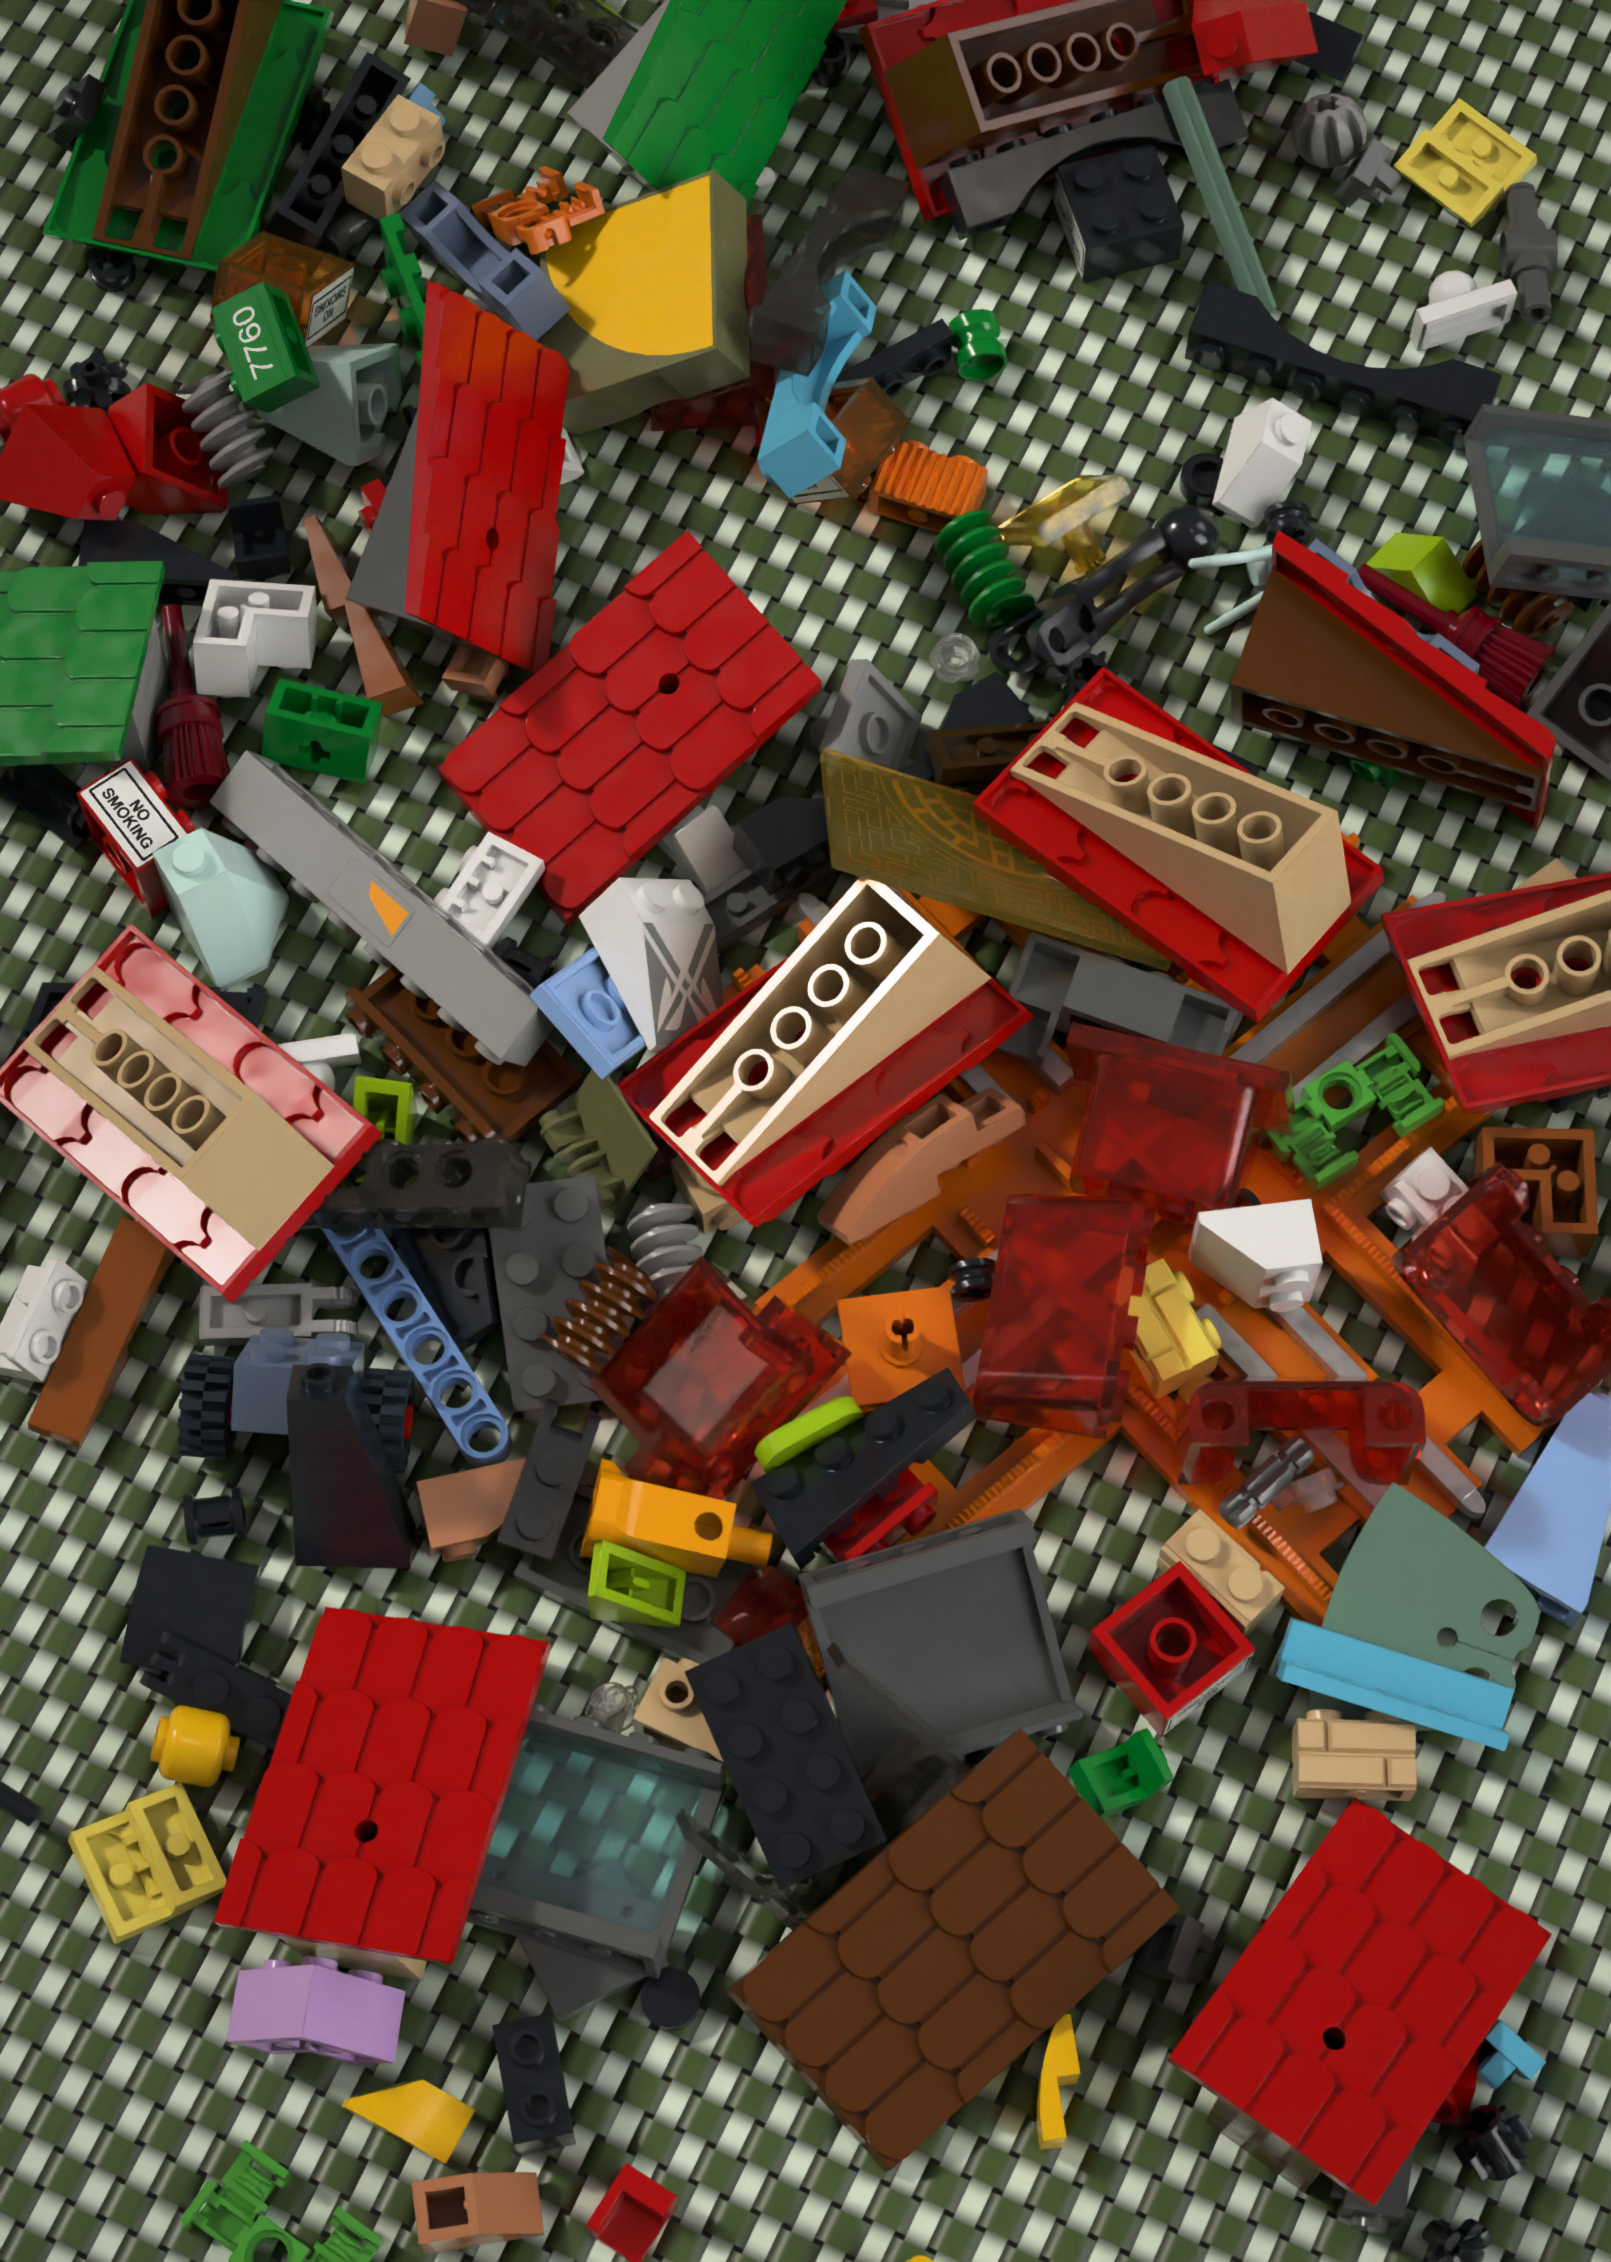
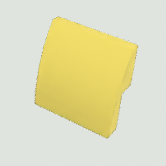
M1458 98L1431 131L1426 128L1395 163L1393 168L1468 226L1473 227L1505 198V191L1510 185L1519 183L1537 163V155Z
M181 1782L127 1803L125 1811L70 1832L68 1838L69 1845L114 1944L152 1929L223 1892L227 1881Z

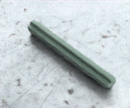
M1187 76L1173 79L1163 87V94L1238 291L1257 296L1271 314L1276 309V302L1192 82Z

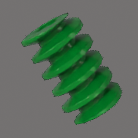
M980 510L960 515L949 522L936 537L934 549L937 555L943 559V567L951 576L953 587L960 593V601L968 610V617L971 623L978 628L990 629L1003 626L1021 612L1034 606L1035 600L1031 594H1022L1026 589V582L1022 577L1014 576L1017 573L1018 566L1013 560L1006 559L1009 554L1008 546L1005 543L997 542L1001 534L996 526L987 525L992 515L989 512Z

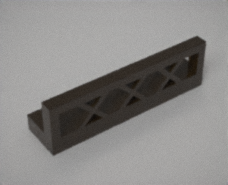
M1051 720L929 731L926 748L936 772L931 798L974 811L972 802ZM969 781L975 783L963 793L948 794L950 783Z

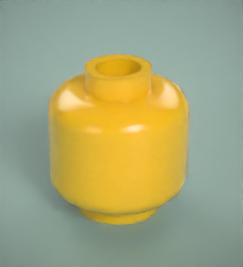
M184 1705L177 1706L171 1711L169 1717L160 1715L153 1740L150 1761L159 1763V1773L167 1780L200 1787H211L217 1782L221 1770L233 1771L240 1738L229 1736L230 1722L225 1715Z

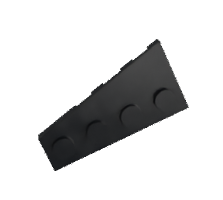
M947 1367L772 1471L757 1478L750 1484L799 1569L802 1570L816 1557L812 1550L831 1533L837 1538L840 1537L856 1523L852 1516L875 1495L881 1500L899 1485L897 1479L900 1473L913 1462L924 1464L978 1415Z

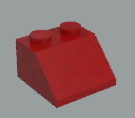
M147 382L110 405L108 409V417L136 475L124 505L145 514L221 513L227 509L228 488L220 489L218 480L228 470L213 471L210 469L209 461L219 451H202L200 442L210 432L196 433L191 428V423L201 413H184L182 404L186 401L185 399Z

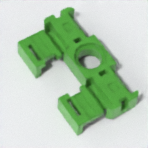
M1388 1034L1385 1042L1386 1048L1356 1067H1353L1347 1059L1303 1086L1300 1094L1301 1101L1269 1121L1262 1112L1260 1113L1256 1124L1257 1134L1263 1141L1270 1139L1272 1143L1271 1153L1279 1162H1288L1291 1150H1293L1295 1155L1291 1157L1292 1162L1315 1192L1356 1167L1359 1155L1355 1150L1342 1155L1341 1150H1338L1333 1143L1337 1137L1334 1132L1373 1109L1377 1097L1379 1100L1377 1103L1378 1109L1382 1111L1387 1108L1396 1120L1392 1127L1400 1138H1403L1442 1113L1445 1102L1441 1097L1434 1100L1417 1078L1421 1065L1398 1034ZM1402 1056L1404 1062H1401L1399 1057ZM1331 1086H1342L1351 1092L1353 1104L1343 1110L1331 1108L1325 1103L1323 1092ZM1309 1113L1312 1114L1313 1119L1308 1116Z
M247 2140L240 2147L242 2152L221 2179V2182L225 2185L219 2194H216L221 2187L216 2181L207 2182L181 2217V2224L187 2232L195 2225L230 2250L232 2255L228 2259L229 2262H254V2252L257 2246L268 2239H276L285 2244L288 2251L286 2262H371L384 2243L379 2235L338 2206L332 2213L334 2218L330 2222L335 2227L334 2231L324 2245L318 2241L312 2247L316 2250L313 2255L307 2246L264 2215L260 2214L258 2219L254 2221L260 2211L266 2213L269 2209V2206L264 2201L277 2185L283 2189L292 2175L286 2168ZM254 2161L272 2175H276L278 2177L277 2180L273 2181L252 2166V2162ZM206 2202L205 2207L202 2209L201 2212H199L203 2204ZM343 2225L362 2240H366L364 2246L339 2227Z

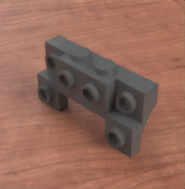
M1030 932L1009 994L1032 1013L1034 1017L995 1050L1042 1066L1055 1029L1158 1065L1159 1068L1146 1104L1199 1122L1238 1010L1219 997L1176 983L1171 976L1158 971L1145 972L1125 965L1114 955L1108 953L1094 954Z

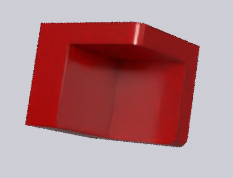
M625 2163L587 2222V2232L590 2236L630 2262H642L678 2205L677 2195Z

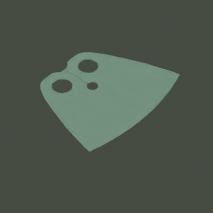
M1392 1482L1370 1514L1347 1556L1332 1592L1322 1627L1463 1672L1473 1667L1482 1668L1490 1674L1494 1682L1515 1689L1516 1681L1512 1674V1665L1519 1651L1531 1644L1539 1622L1540 1612L1533 1595L1512 1571L1447 1517L1398 1484ZM1496 1599L1510 1602L1515 1607L1518 1615L1517 1624L1513 1631L1503 1636H1495L1488 1633L1481 1622L1483 1608L1490 1601ZM1445 1627L1452 1628L1457 1634V1642L1450 1648L1442 1647L1437 1641V1634ZM1310 1690L1308 1711L1316 1709L1337 1710L1341 1712V1719L1364 1720L1365 1713L1375 1711ZM1415 1723V1731L1435 1730Z

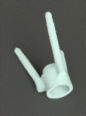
M1273 544L1251 551L1192 558L1189 560L1188 566L1192 569L1246 563L1251 583L1254 586L1262 585L1265 588L1272 569ZM1263 591L1206 625L1204 633L1211 635L1258 608Z

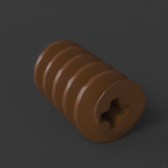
M1511 524L1498 527L1499 531L1507 536H1510L1514 530ZM1481 539L1473 546L1463 562L1462 568L1467 577L1475 579L1474 587L1480 594L1487 595L1486 602L1493 610H1499V618L1503 621L1502 623L1505 626H1511V629L1518 633L1536 639L1557 628L1574 610V604L1571 601L1564 602L1558 606L1554 605L1560 598V594L1490 586Z
M609 1246L606 1252L614 1266L596 1262L592 1266V1270L600 1284L582 1280L578 1284V1288L586 1302L567 1298L564 1302V1306L572 1320L553 1316L550 1320V1324L558 1338L543 1334L538 1336L547 1346L578 1369H585L598 1374L603 1371V1368L595 1357V1353L599 1351L612 1356L617 1353L616 1348L609 1339V1335L613 1333L626 1338L631 1335L623 1321V1317L627 1315L640 1320L644 1318L645 1314L636 1302L637 1299L641 1297L656 1302L659 1298L650 1284L652 1280L648 1275L621 1253Z

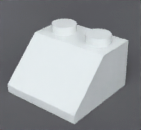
M1311 1199L1198 1212L1188 1250L1189 1261L1192 1265L1253 1308L1270 1306V1310L1274 1312L1292 1311L1302 1307L1304 1302H1310L1323 1264Z

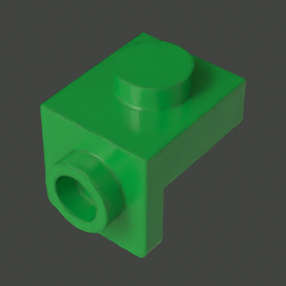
M1147 1728L1135 1732L1121 1745L1077 1760L1067 1769L1080 1796L1084 1798L1101 1819L1148 1802L1173 1780V1774L1168 1766L1166 1756L1161 1748L1157 1746L1151 1732Z

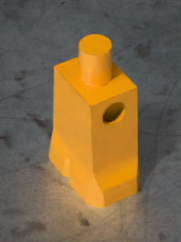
M601 1459L588 1509L579 1557L593 1558L594 1542L603 1539L686 1570V1572L717 1578L726 1559L766 1567L773 1533L733 1525L737 1505L735 1503L630 1479L622 1474L614 1461Z

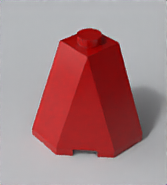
M1302 0L1194 1L1191 26L1203 75L1223 81L1319 53L1308 5Z
M23 404L0 455V500L73 519L115 521L125 504L126 497L136 478L113 425L102 408Z

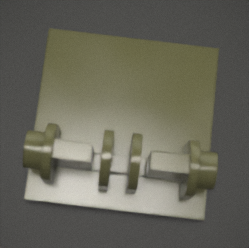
M593 1069L589 1072L563 1115H560L558 1110H551L539 1120L542 1126L540 1131L542 1138L546 1140L554 1154L561 1152L557 1157L560 1165L571 1164L566 1170L569 1178L595 1175L600 1210L609 1206L612 1212L618 1211L658 1151L650 1133L637 1119L623 1098L618 1085L611 1080L609 1075L602 1080Z

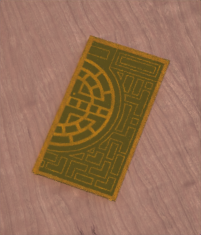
M823 749L819 759L821 763L832 868L1168 971L1172 961L1130 933L1124 924L1047 874L1046 868L990 831L986 823L975 816L972 802L978 796L836 751Z

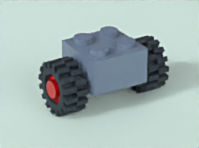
M281 1328L263 1329L260 1331V1335L253 1334L238 1358L191 1354L184 1368V1380L181 1383L182 1397L179 1399L180 1417L178 1418V1429L180 1431L178 1444H180V1454L188 1457L229 1460L230 1454H232L237 1431L288 1435L286 1398L293 1365L326 1363L331 1366H352L395 1473H405L408 1455H410V1439L413 1432V1403L415 1400L413 1371L366 1368L364 1370L365 1343L350 1342V1336L346 1334L329 1332L316 1335V1339L296 1338L293 1331Z

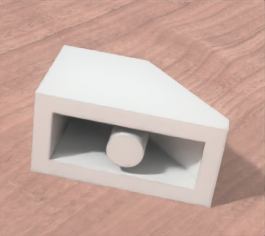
M1273 397L1235 417L1212 505L1250 528L1258 526L1264 518L1265 510L1275 503L1301 467L1312 421Z

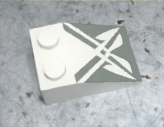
M619 877L579 915L640 1035H642L649 1052L663 1050L723 1005L714 922L704 906L702 894L693 885L691 880Z

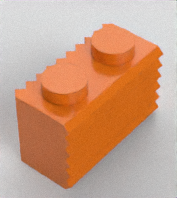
M895 438L889 439L869 489L868 511L939 534L956 517L968 512L979 511L986 493L988 470L967 456L956 455L948 458L944 453L938 454L934 450L931 451L925 444L919 441L906 440L899 442Z

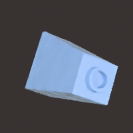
M1581 1388L1484 1547L1527 1587L1537 1602L1539 1610L1571 1629L1588 1604L1611 1507L1610 1396L1601 1392L1590 1393Z

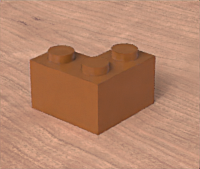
M1482 1127L1472 1151L1473 1187L1477 1198L1482 1203L1529 1204L1531 1256L1587 1257L1598 1236L1594 1130Z

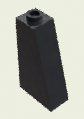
M326 1363L293 1365L286 1405L296 1566L411 1569L416 1524L352 1366H331Z

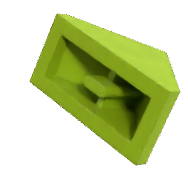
M1395 533L1366 563L1446 613L1453 609L1457 613L1462 614L1477 596L1476 590L1444 537Z
M357 1076L354 1085L353 1108L370 1121L383 1135L367 1153L364 1152L361 1155V1160L348 1173V1178L352 1182L402 1188L405 1182L418 1114L412 1083Z
M603 1539L595 1541L588 1589L591 1619L671 1628L680 1626L686 1570Z

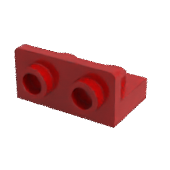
M907 1467L900 1473L897 1479L899 1485L882 1500L875 1495L852 1515L856 1523L838 1538L831 1533L819 1545L836 1563L889 1548L906 1532L910 1536H915L935 1518L937 1513L934 1508L937 1507L938 1490L930 1482L924 1486Z

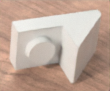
M698 804L657 843L705 894L747 867L733 850L734 833L720 810L714 804L705 810Z

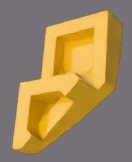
M421 2079L412 2082H401L378 2091L346 2098L341 2106L380 2131L394 2135L443 2164L447 2163L475 2112V2109Z

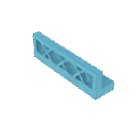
M1290 1617L1273 1671L1281 1681L1495 1749L1506 1750L1510 1734L1503 1729V1725L1515 1690L1512 1687Z

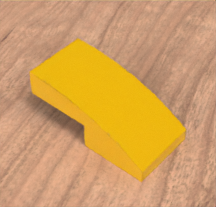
M1065 2014L1055 2023L1042 2061L1037 2093L1039 2150L1063 2147L1067 2139L1058 2086L1077 2084L1081 2074L1071 2014Z

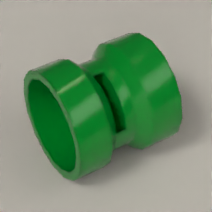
M976 309L963 312L952 319L948 327L953 333L952 345L958 349L955 362L960 377L965 380L980 381L1000 374L1007 367L1008 360L1004 345L997 340L1001 330L996 314L990 310Z

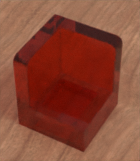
M774 1566L753 1569L748 1573L715 1618L714 1626L739 1647L790 1623H794L797 1629L808 1612L802 1591Z

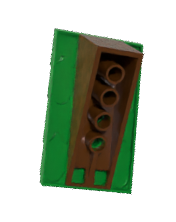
M129 0L99 79L106 85L92 125L78 135L42 234L46 237L63 240L72 244L86 245L113 251L121 255H132L217 275L219 262L258 236L264 214L267 213L290 139L295 133L311 80H314L334 17L333 11L328 8L290 0Z

